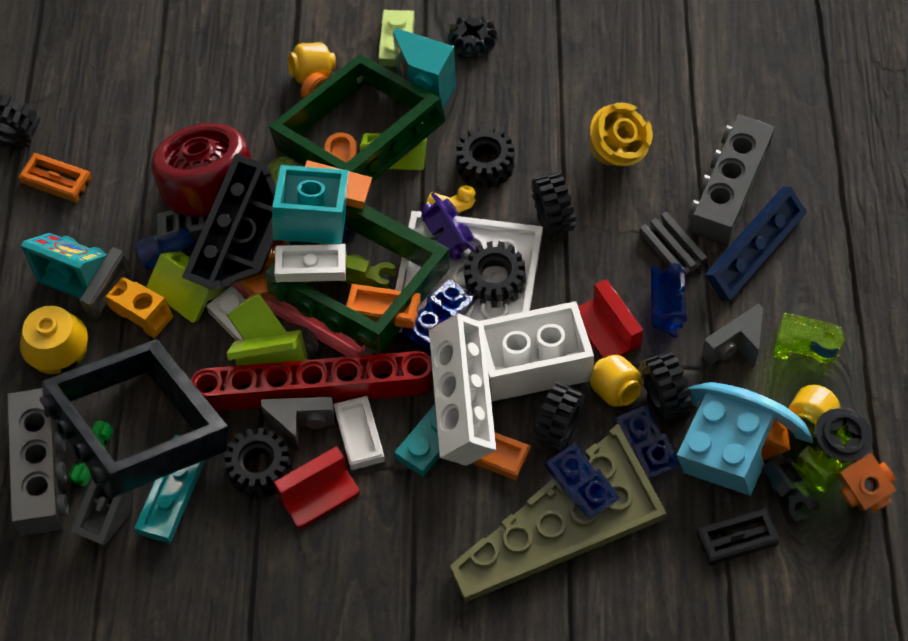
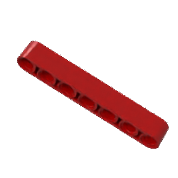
M419 351L205 368L196 372L191 379L192 383L216 412L261 408V399L332 397L333 402H343L363 396H368V399L417 396L426 394L434 385L432 360L428 354ZM415 371L424 372V374L419 376L412 375ZM380 374L390 375L384 379L377 378ZM349 376L355 378L348 382L342 381L343 378ZM313 379L320 380L316 384H307V382ZM278 382L285 383L280 387H272L275 383ZM243 385H250L247 389L238 390ZM207 388H215L212 392L203 393Z

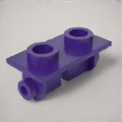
M434 192L431 193L436 202L434 204H426L421 208V219L434 236L445 230L443 234L436 238V241L449 248V259H452L454 262L459 261L463 258L464 251L468 248L476 254V249L471 243L475 237L465 223L459 224L455 217L459 215V212L448 198L442 201Z

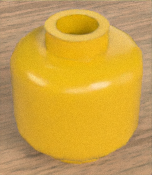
M321 42L298 44L294 47L293 52H290L288 55L289 74L292 78L295 77L296 81L300 84H303L305 79L315 72H319L329 78L331 72L336 69L334 53H329L327 46Z
M611 355L596 362L590 376V386L608 405L613 407L627 406L639 397L642 391V376L639 370L624 357Z
M807 385L799 390L788 409L799 416L805 422L811 436L816 437L813 432L820 416L830 409L840 408L837 397L827 388L819 385Z

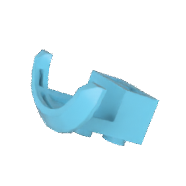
M711 382L688 387L691 390L690 398L692 399V405L698 406L699 401L702 400L677 453V457L685 474L751 496L764 466L761 450L775 420L788 428L795 438L809 443H813L814 440L805 422L780 403L743 388Z

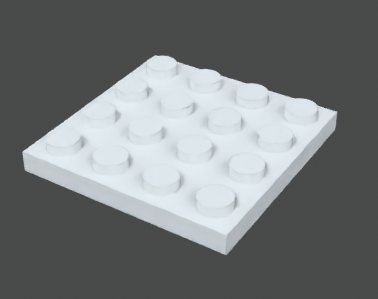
M412 211L409 228L434 241L445 232L443 230L436 236L432 235L425 222L421 219L422 212ZM456 216L455 218L458 223H465L473 233L475 239L471 243L475 249L480 244L486 249L487 242L493 241V247H498V241L504 242L505 249L512 245L515 247V253L518 251L521 253L522 261H525L526 270L524 291L522 294L518 292V299L515 302L509 298V305L506 303L504 307L502 301L497 302V308H491V301H486V304L482 303V305H480V298L474 301L471 292H467L464 277L465 260H468V254L471 252L468 248L464 251V256L459 261L454 262L452 259H449V270L419 306L414 329L402 327L399 332L429 336V330L457 313L477 321L530 311L543 226ZM402 257L395 290L403 291L421 267ZM500 266L488 267L482 273L483 279L490 283L504 281L508 276L507 270Z

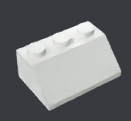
M576 301L479 321L484 326L491 401L550 390L556 382L569 386L590 381V376L594 370V354Z

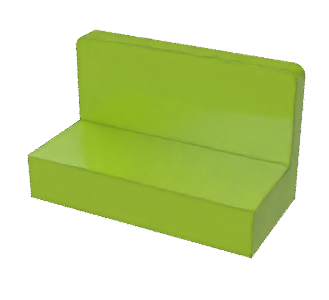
M182 251L160 254L148 281L147 288L165 297L168 305L190 322H198L207 302L217 298L229 286L212 290L182 278V275L190 257Z
M301 330L237 340L233 342L227 351L228 360L235 359L237 366L308 360Z

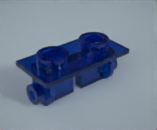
M677 263L670 264L665 271L653 265L651 266L652 326L676 338L678 337L677 329L683 328L684 323L687 321L685 296H676L685 291L686 273L682 266Z

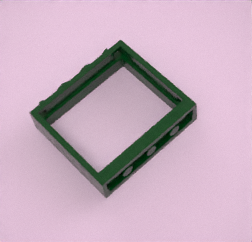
M359 54L269 125V129L276 150L304 167L308 160L342 170H349L350 172L372 177V184L446 121L440 97ZM365 83L411 108L409 112L347 163L301 136Z
M346 205L344 227L421 267L380 319L375 322L303 282H276L275 261L265 271L268 293L276 296L277 301H285L296 307L304 316L314 317L325 323L331 331L343 333L354 339L360 347L365 345L381 354L402 328L395 326L396 316L406 310L415 293H420L421 305L449 270V248L364 205L363 210ZM291 242L289 245H318V243Z

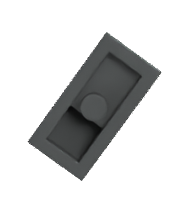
M758 303L705 338L702 357L709 365H712L719 359L727 360L737 349L753 366L756 365L760 346L763 307Z
M332 397L261 399V408L265 422L298 451L300 450V427L322 429L325 426H335V410Z

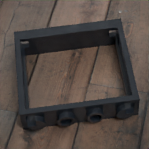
M157 339L42 381L43 397H40L39 401L44 407L45 416L51 417L54 420L60 437L70 442L78 462L86 464L94 484L99 483L110 499L227 451V424ZM148 373L194 431L114 462L71 404V401Z

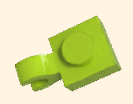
M346 255V281L342 282L390 289V281L380 277L384 274L395 276V265L389 262H382L376 266H370V261L365 260L359 255Z

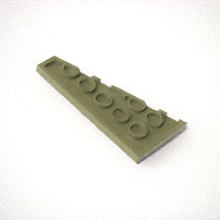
M617 424L609 431V435L598 444L594 443L587 449L583 457L571 467L567 466L529 498L525 506L514 515L510 514L501 522V526L487 538H482L450 565V572L466 603L665 520L667 513L622 429Z

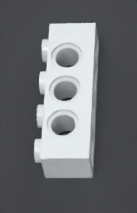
M457 313L429 330L440 458L467 466L496 451L484 326L482 322Z

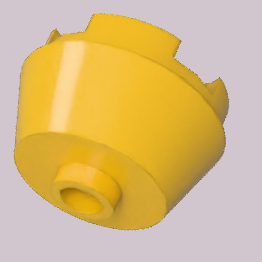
M615 103L601 108L594 115L590 126L588 144L591 153L599 162L609 166H629L638 163L647 154L653 137L652 127L649 121L646 123L643 117L635 111L637 109L636 106L628 103Z
M44 306L30 313L24 321L20 338L21 354L24 360L36 370L46 374L62 373L61 369L69 367L75 361L80 363L84 358L88 342L87 329L78 317L61 307Z

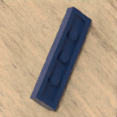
M791 186L781 187L705 274V277L721 300H731L807 213V210Z

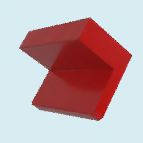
M607 279L595 284L594 299L578 306L589 342L603 359L611 355L623 357L640 348L643 337L642 327Z
M337 446L274 481L278 498L299 529L308 526L360 495V490L346 470L344 456Z

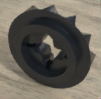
M470 14L468 19L459 17L456 24L450 25L448 42L449 45L454 46L456 53L466 57H478L487 54L494 48L497 42V31L494 28L493 22H487L484 16L474 18ZM467 31L472 33L478 32V39L472 35L467 36Z
M833 408L823 413L818 419L813 432L817 438L816 447H821L825 451L826 458L837 459L840 461V464L852 461L856 463L869 452L873 443L872 430L868 422L859 413L847 408ZM842 425L845 436L851 438L848 439L844 447L840 443V438L834 436Z

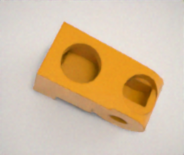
M121 278L104 297L106 304L116 314L139 325L146 334L154 339L174 317L165 297L127 278Z

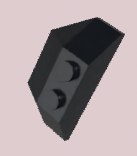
M235 153L182 278L216 290L262 274L276 241L273 240L272 206L276 184L266 164Z

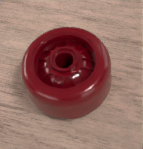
M204 123L186 127L167 137L155 150L151 162L152 174L164 204L173 212L184 216H208L235 153L251 158L243 135L238 130L224 124Z

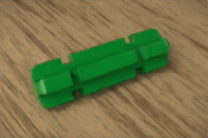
M97 420L91 427V431L105 448L104 442L109 441L113 432L111 425ZM76 459L75 461L78 464L72 466L68 479L74 485L85 487L91 478L90 470L85 463L81 464Z

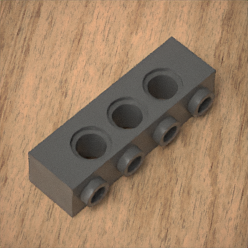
M739 114L733 126L727 125L721 141L725 145L722 151L718 149L715 151L710 168H713V172L711 175L705 174L701 183L699 193H702L700 201L694 199L688 214V218L693 219L691 233L729 245L771 147L775 126Z
M42 388L8 393L12 523L20 536L64 529L63 516L69 514L67 496L62 494V483H67V471L65 463L60 460V452L65 451V440L60 437L54 420L51 417H46L44 414V407L39 401L40 397H43ZM43 426L40 430L32 432L34 428ZM45 457L41 462L33 464L37 458ZM47 488L42 495L34 496L38 490Z

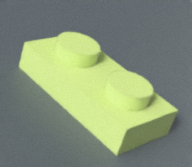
M383 11L379 49V64L381 66H396L393 31L395 28H399L413 33L414 11Z

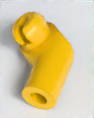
M467 185L461 186L458 189V194L450 198L435 193L442 201L448 198L459 213L472 208L476 201L474 198L476 193L474 188ZM430 193L427 204H434L436 201Z

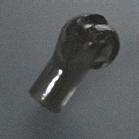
M283 321L281 325L286 332L302 331L308 360L315 359L316 351H319V343L314 333L306 327Z

